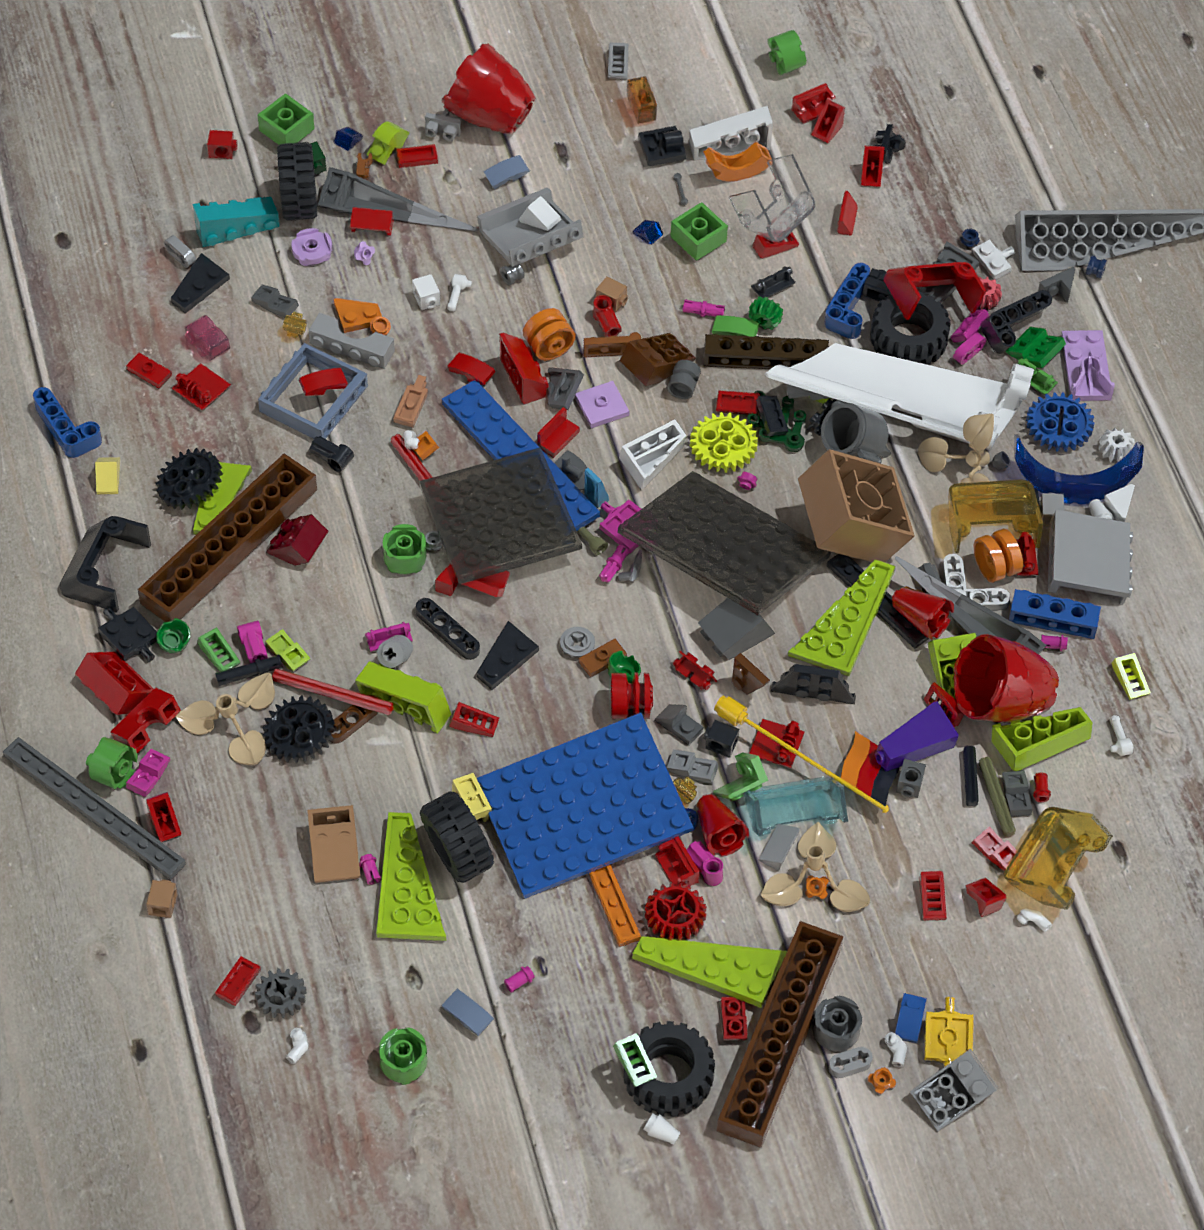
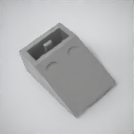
M970 1048L910 1092L937 1131H939L994 1093L998 1086Z

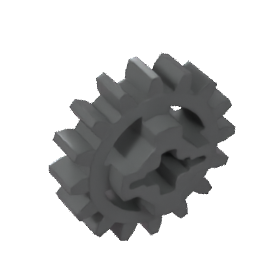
M277 968V973L275 974L268 971V978L260 977L262 984H256L257 992H255V997L258 1000V1007H263L264 1014L271 1011L272 1018H275L277 1014H281L283 1019L285 1018V1013L293 1016L294 1009H302L301 1003L306 1002L305 994H307L303 978L299 979L297 972L290 975V969L287 968L285 973H281V969Z

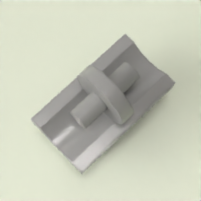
M444 110L443 115L426 113V136L435 137L437 133H442L445 140L453 141L456 136L460 137L461 119L449 116L450 112Z

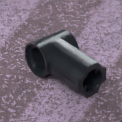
M316 436L309 448L310 453L327 461V464L337 472H341L354 458V453L348 446L344 444L337 446L321 436Z

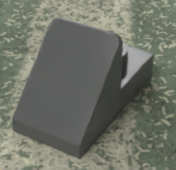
M1071 267L1041 281L1038 291L1046 290L1052 297L1059 293L1068 303L1075 268Z
M669 704L655 718V721L684 743L690 745L703 732V726L686 715V705Z

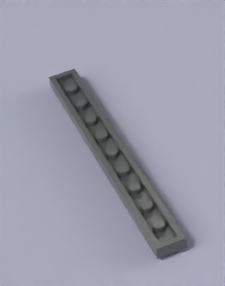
M17 737L3 751L5 758L170 880L186 865L184 858L21 738Z

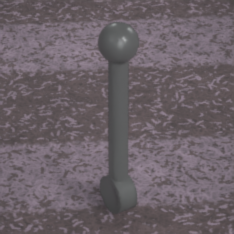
M675 173L674 180L677 181L680 191V202L682 205H687L688 199L685 198L680 181L681 174Z

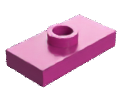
M982 309L976 310L974 314L969 313L951 335L952 341L954 343L963 342L977 333L981 322L989 316L987 310Z

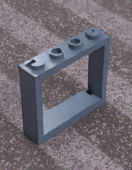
M304 343L298 351L294 352L292 359L283 365L278 376L271 380L269 387L261 392V396L258 399L259 411L313 439L316 436L326 439L368 387L367 373ZM307 362L322 370L341 368L349 383L317 424L275 404V401Z

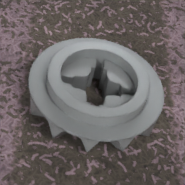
M583 627L569 628L560 638V647H562L564 654L567 653L572 658L574 656L582 657L591 652L595 646L594 635ZM574 641H576V642L582 641V642H581V646H579V645L573 646V645H574Z

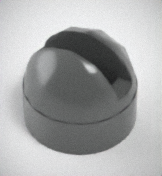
M1004 451L997 453L993 457V466L996 469H1005L1011 465L1010 459Z

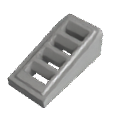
M609 42L608 79L627 80L629 43ZM613 53H614V54H624V56L613 55ZM613 59L624 60V62H622V61H613ZM612 65H621L624 67H612ZM612 71H623V74L612 73Z

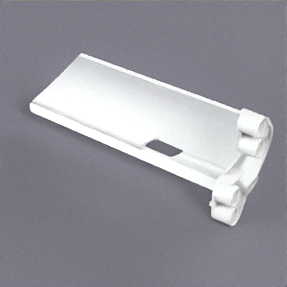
M834 343L824 351L791 367L777 365L764 375L786 384L910 422L917 428L968 444L970 442L965 440L963 436L965 421L974 415L991 413L994 414V430L991 442L986 448L990 450L1022 401L1026 399L1034 369L1013 364L1008 382L1003 383ZM894 408L922 417V420L892 411L891 409Z

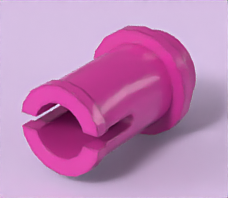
M1041 634V641L1046 644L1045 648L1060 649V652L1067 650L1068 637H1064V635L1059 637Z
M372 854L363 855L359 859V867L363 868L367 884L374 885L372 875L376 883H379L381 876L375 864L377 862L376 858Z
M522 966L520 971L505 979L504 984L512 993L525 983H531L535 976L529 966L525 968Z

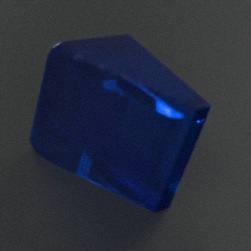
M345 127L337 130L334 144L350 151L363 138V135L350 127Z
M644 220L632 231L634 235L650 245L663 235L659 222Z

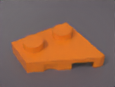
M339 298L333 299L344 333L369 328L371 321L375 317L382 316L376 303Z

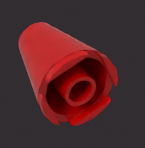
M907 588L896 590L892 596L893 607L931 640H933L932 637H940L951 621L948 616L949 612H954V604L949 599Z
M708 794L700 797L696 808L709 852L712 855L720 853L721 856H727L739 850L744 845L743 840L745 837L747 839L749 837L747 825L715 795Z

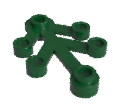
M763 391L754 392L759 393L760 396H766V394ZM788 396L782 398L781 406L786 424H788L790 411L794 407V399H789ZM803 410L794 412L793 421L795 424L793 430L791 431L788 428L789 431L786 435L763 436L762 434L767 433L762 419L754 413L748 415V425L752 424V428H762L759 431V439L762 442L782 443L790 452H798L804 447L805 439L800 434L802 424L806 421V413Z

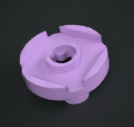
M315 228L304 229L297 233L296 238L292 240V253L303 266L319 264L328 261L331 257L332 240L326 232L323 234ZM313 244L315 248H309V245Z

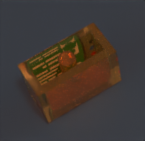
M647 77L627 80V98L637 124L655 121L657 117V103Z

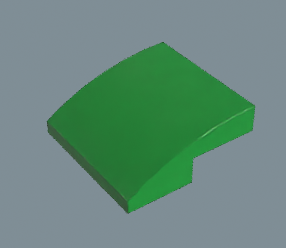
M1030 326L1006 352L1018 361L1021 358L1027 359L1028 362L1037 368H1043L1066 345L1064 337L1048 335L1045 328Z

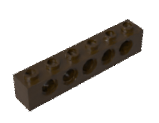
M705 334L704 367L769 370L777 365L791 367L829 347V340Z

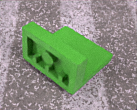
M744 752L736 755L737 763L735 765L737 771L743 777L714 790L713 794L723 799L734 801L743 796L742 793L748 790L755 791L763 786L762 783L768 781V778L758 755Z

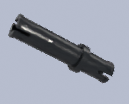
M278 654L263 660L255 659L253 663L215 673L220 687L221 685L255 675H262L266 672L283 668Z

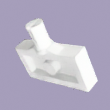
M988 240L973 248V254L993 280L1011 272L1012 267L1005 258L1015 254L1012 247L1000 251L991 240Z

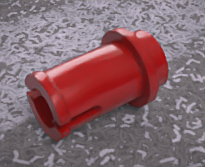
M1042 772L1036 773L1034 775L1035 791L1033 792V797L1037 802L1044 803L1051 797V791L1048 790V775Z

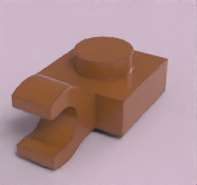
M358 153L356 176L369 180L370 168L367 167L373 162L372 154L369 153L367 159H362L361 153Z

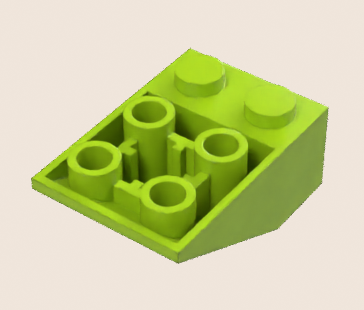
M976 633L928 642L931 664L937 683L954 699H956L954 665L960 651L976 638Z

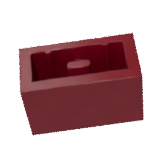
M312 514L287 519L281 524V530L278 535L270 541V547L266 552L295 566L305 564L310 561L329 531Z

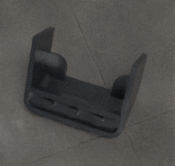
M110 516L88 528L60 582V589L62 595L67 598L104 609L111 607L114 612H118L119 606L116 590L97 584L99 574L94 567L109 537L148 548L151 546L148 525L118 516Z

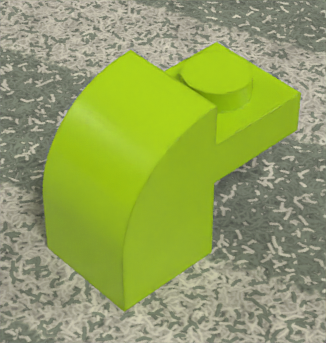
M389 121L382 123L372 135L375 139L367 155L369 156V153H371L374 160L385 165L393 149L403 147L410 132Z

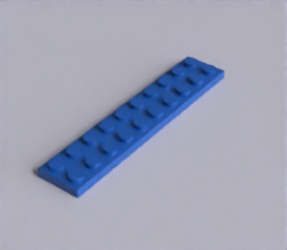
M476 380L442 398V405L565 537L600 517V511Z

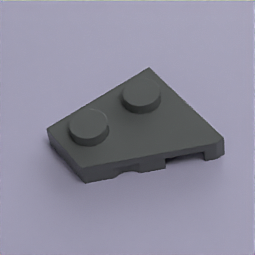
M549 367L548 404L551 408L562 409L564 407L569 410L584 374L580 370Z

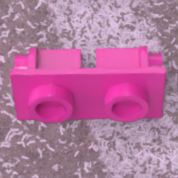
M405 622L388 628L371 629L370 632L365 633L370 652L377 651L382 642L395 635L406 636L413 642L410 624Z

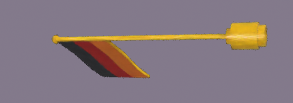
M724 695L717 701L714 711L734 726L742 725L744 722L883 810L882 813L889 811V807L886 805L888 793L898 774L899 767L885 772L882 765L876 761L875 752L878 745L855 731L853 745L843 763L841 776L838 777L747 718L748 713H746L747 707L738 701Z

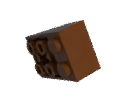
M666 333L629 341L619 361L645 386L659 384L672 376L675 364L678 361L689 360L693 362L696 357L673 334Z

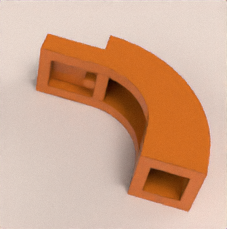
M754 142L745 151L731 156L722 155L710 147L704 151L707 159L706 164L712 169L715 177L722 181H739L751 178L774 163L768 149L757 142Z

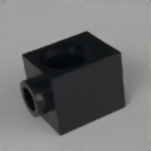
M714 720L712 727L708 726L703 739L706 740L705 749L730 758L738 743L740 729Z

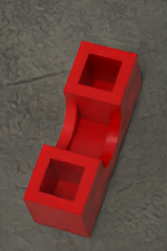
M154 688L110 733L114 740L135 748L138 753L151 741L145 729L153 723L167 725L181 709L172 694Z

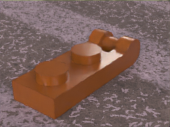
M633 332L629 336L584 338V357L622 355L628 342L641 339V335Z

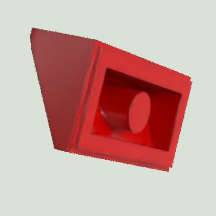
M849 191L844 192L837 232L838 234L851 236L853 235L858 205Z

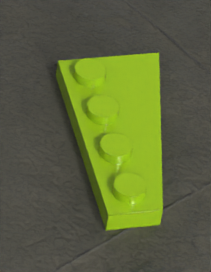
M219 462L222 466V469H220L223 473L220 476L222 482L216 483L218 489H212L213 496L207 495L206 502L200 500L193 528L194 535L199 533L235 499L238 492L243 488L246 477L252 472L250 465Z

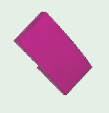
M150 749L140 760L139 769L126 782V788L146 797L162 776L170 762V757Z

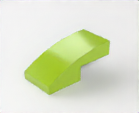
M283 629L265 641L268 649L275 656L279 654L281 662L292 672L310 660V657L297 642L294 643Z

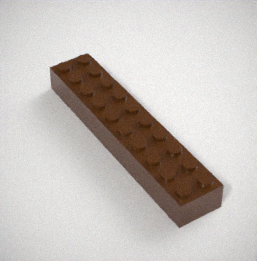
M283 453L137 589L140 604L164 622L172 621L174 618L181 619L317 491L316 475Z
M799 921L718 1118L717 1132L762 1148L815 1017L816 1009L821 1002L841 952L844 936Z

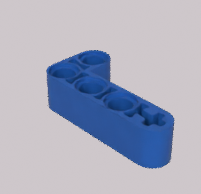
M857 263L852 267L825 313L824 325L826 329L849 339H856L861 334L862 316L852 310L863 294L864 283L870 273V267L867 264Z
M40 387L33 392L37 413L68 457H79L101 445L100 427L96 422L88 421L75 427L50 389Z

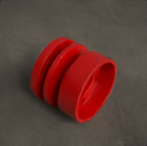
M611 673L612 720L626 719L628 709H633L634 715L639 713V709H643L644 719H650L653 707V685L650 680V674L643 673V683H639L638 673H634L633 683H628L626 673Z

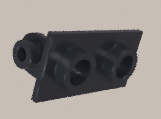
M784 266L775 274L762 280H757V283L751 285V287L759 297L768 298L796 282L791 277V274H793L791 267Z
M829 398L821 406L823 411L821 413L817 411L809 419L811 424L806 429L809 430L813 427L815 429L814 432L821 436L823 420L831 410L832 403L837 399L831 400Z

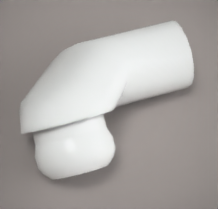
M1024 908L1017 915V920L1021 924L1026 925L1029 920L1033 921L1044 932L1048 931L1052 926V923L1036 910Z

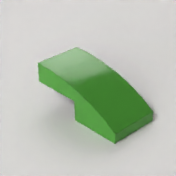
M716 316L712 333L732 336H756L759 323L741 317Z

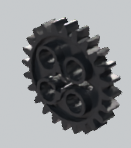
M195 448L192 453L190 449H187L184 455L182 452H179L178 458L172 456L173 461L171 463L165 462L167 468L160 469L163 474L157 475L159 481L155 484L158 487L156 491L159 497L168 507L171 505L173 509H176L179 506L183 510L185 505H187L191 509L193 503L199 506L200 500L206 502L207 495L213 496L212 489H218L216 483L222 482L220 476L223 475L220 470L222 466L211 451L206 452L205 449L199 451L198 448Z
M303 695L297 701L292 696L289 703L283 699V706L281 707L276 704L277 711H269L271 718L264 719L267 725L262 726L264 730L262 735L267 748H270L271 754H276L279 760L284 757L287 763L291 758H293L295 764L298 763L299 758H302L305 763L307 756L315 759L314 753L323 754L321 748H329L327 740H333L331 733L335 732L333 726L335 721L331 711L328 710L326 704H321L319 699L313 701L312 696H309L306 701Z

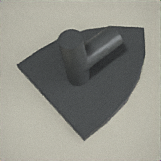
M567 450L554 463L580 491L584 490L585 469H587V466L578 456Z

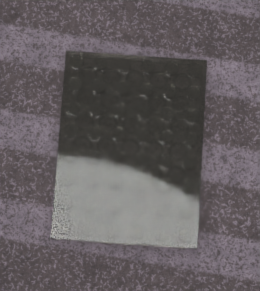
M694 471L619 525L617 532L757 616L826 561L831 554V551L817 548L814 540Z

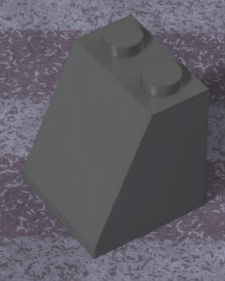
M738 589L698 622L702 628L700 633L707 641L712 640L715 643L712 648L720 657L725 655L728 660L775 634L768 623Z

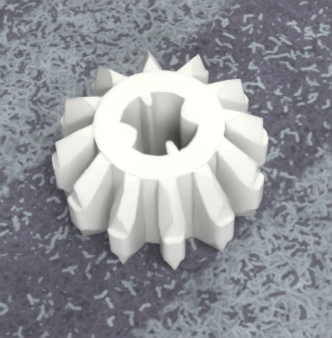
M1114 427L1112 431L1106 430L1104 435L1100 437L1099 452L1103 453V458L1109 457L1110 463L1113 460H1116L1118 463L1122 460L1127 461L1134 453L1135 439L1131 438V432L1124 433V429L1117 431Z

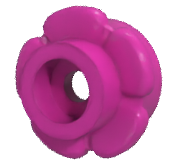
M742 472L741 476L737 477V480L740 482L739 486L743 489L750 490L757 486V477L749 472Z

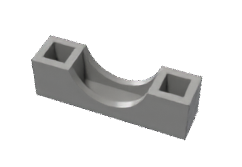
M322 313L318 314L309 329L310 343L316 347L331 350L336 354L360 360L374 367L385 369L395 352L394 338L377 332L361 339L347 337L340 331L338 319Z

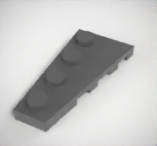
M948 241L945 243L944 249L939 254L936 264L967 262L971 264L974 270L979 266L977 259ZM954 284L925 286L920 289V292H924L926 296H933L936 302L939 301L942 304L956 287Z

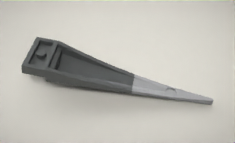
M329 167L318 203L319 207L338 211L339 213L352 214L353 207L393 211L395 221L478 231L476 227L409 200L350 172Z
M895 556V560L930 595L946 598L953 602L954 612H949V614L968 634L976 633V637L990 634L1015 641L1030 648L1037 654H1040L1046 647L1045 643L1028 630L975 602L900 557Z

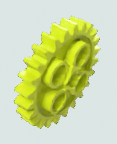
M720 412V416L716 417L712 413V419L705 416L704 422L698 421L697 426L693 427V433L690 434L691 454H695L696 461L701 460V466L708 464V470L714 466L716 467V472H719L720 468H723L725 473H727L728 468L735 472L736 466L743 469L744 463L750 464V458L755 457L758 446L756 430H752V424L746 425V419L739 421V415L731 418V413H729L727 417H724L723 413Z

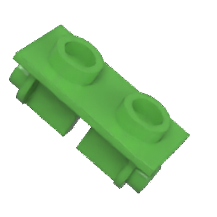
M1021 358L1017 363L1034 369L1030 386L1042 394H1048L1058 384L1053 379V375H1049L1041 369L1038 370L1027 359Z

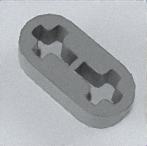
M172 235L164 241L167 251L183 266L189 267L196 261L194 253L176 236Z
M865 1047L854 1048L832 1056L828 1069L835 1078H844L869 1069L873 1056L871 1051ZM859 1055H861L862 1058H866L865 1063H862L861 1060H857ZM836 1062H839L840 1065H844L843 1070H840L839 1067H835Z

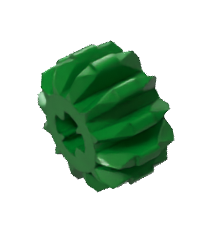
M758 297L749 307L748 317L758 322L759 327L761 326L765 330L767 328L773 330L783 319V309L780 307V304L767 297Z

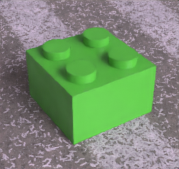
M286 93L257 115L259 131L278 145L298 143L315 129L313 113Z
M701 202L671 221L670 237L697 261L727 242L728 225Z

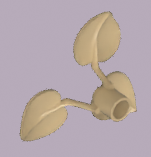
M991 413L974 415L965 421L963 436L965 440L970 442L969 447L974 449L967 455L946 454L948 444L939 437H931L924 440L918 448L921 463L930 472L943 470L946 466V458L966 459V462L971 467H975L969 473V478L961 480L959 492L967 505L982 511L987 510L991 485L989 479L984 474L976 472L981 470V466H986L990 461V455L985 449L989 446L993 436L994 414Z
M265 673L245 683L238 692L239 701L236 697H232L229 694L219 696L216 700V707L206 700L197 701L180 711L176 718L186 731L194 735H204L211 732L214 728L213 720L218 719L219 713L224 718H231L240 737L232 740L229 745L231 758L239 764H258L266 751L265 740L256 730H251L244 735L235 715L238 711L237 705L244 708L251 706L255 710H262L271 705L275 698L271 673Z
M820 822L811 826L798 843L799 854L806 858L798 880L795 882V879L789 874H776L768 879L761 892L762 898L771 904L778 906L792 905L802 897L803 892L798 885L801 884L807 868L813 871H819L821 868H824L830 885L835 890L830 895V901L837 910L852 912L867 907L870 904L869 894L858 882L844 879L839 883L838 887L835 885L825 859L835 853L836 842Z

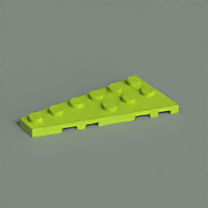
M388 812L377 937L446 941V934L443 929L411 813Z

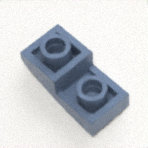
M520 155L506 159L484 171L494 189H497L511 179L514 182L530 172Z
M456 989L441 1005L446 1012L458 1019L464 1027L477 1036L494 1020L486 1010L459 989Z

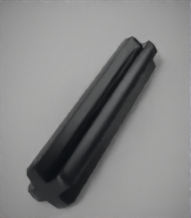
M967 745L963 750L966 805L975 807L979 802L976 748L973 745Z

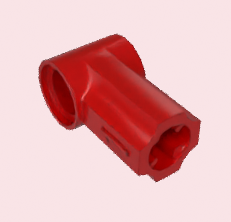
M597 296L593 302V318L598 321L605 337L617 336L622 331V327L612 309V301L607 296Z

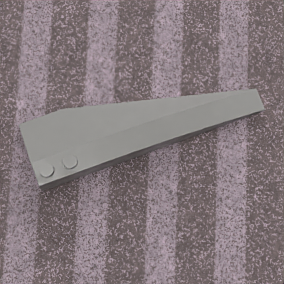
M1204 209L1019 211L1015 215V233L1021 271H1062L1068 269V267L1088 264L1092 255L1102 260L1204 233Z

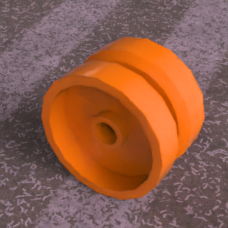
M555 308L545 309L536 313L527 321L523 328V337L531 346L536 356L543 361L560 357L570 349L576 339L574 330L560 310Z
M1003 528L993 532L991 536L985 535L974 540L973 548L977 565L989 582L994 583L1005 578V575L1012 576L1022 571L1023 558L1016 539L1008 529Z

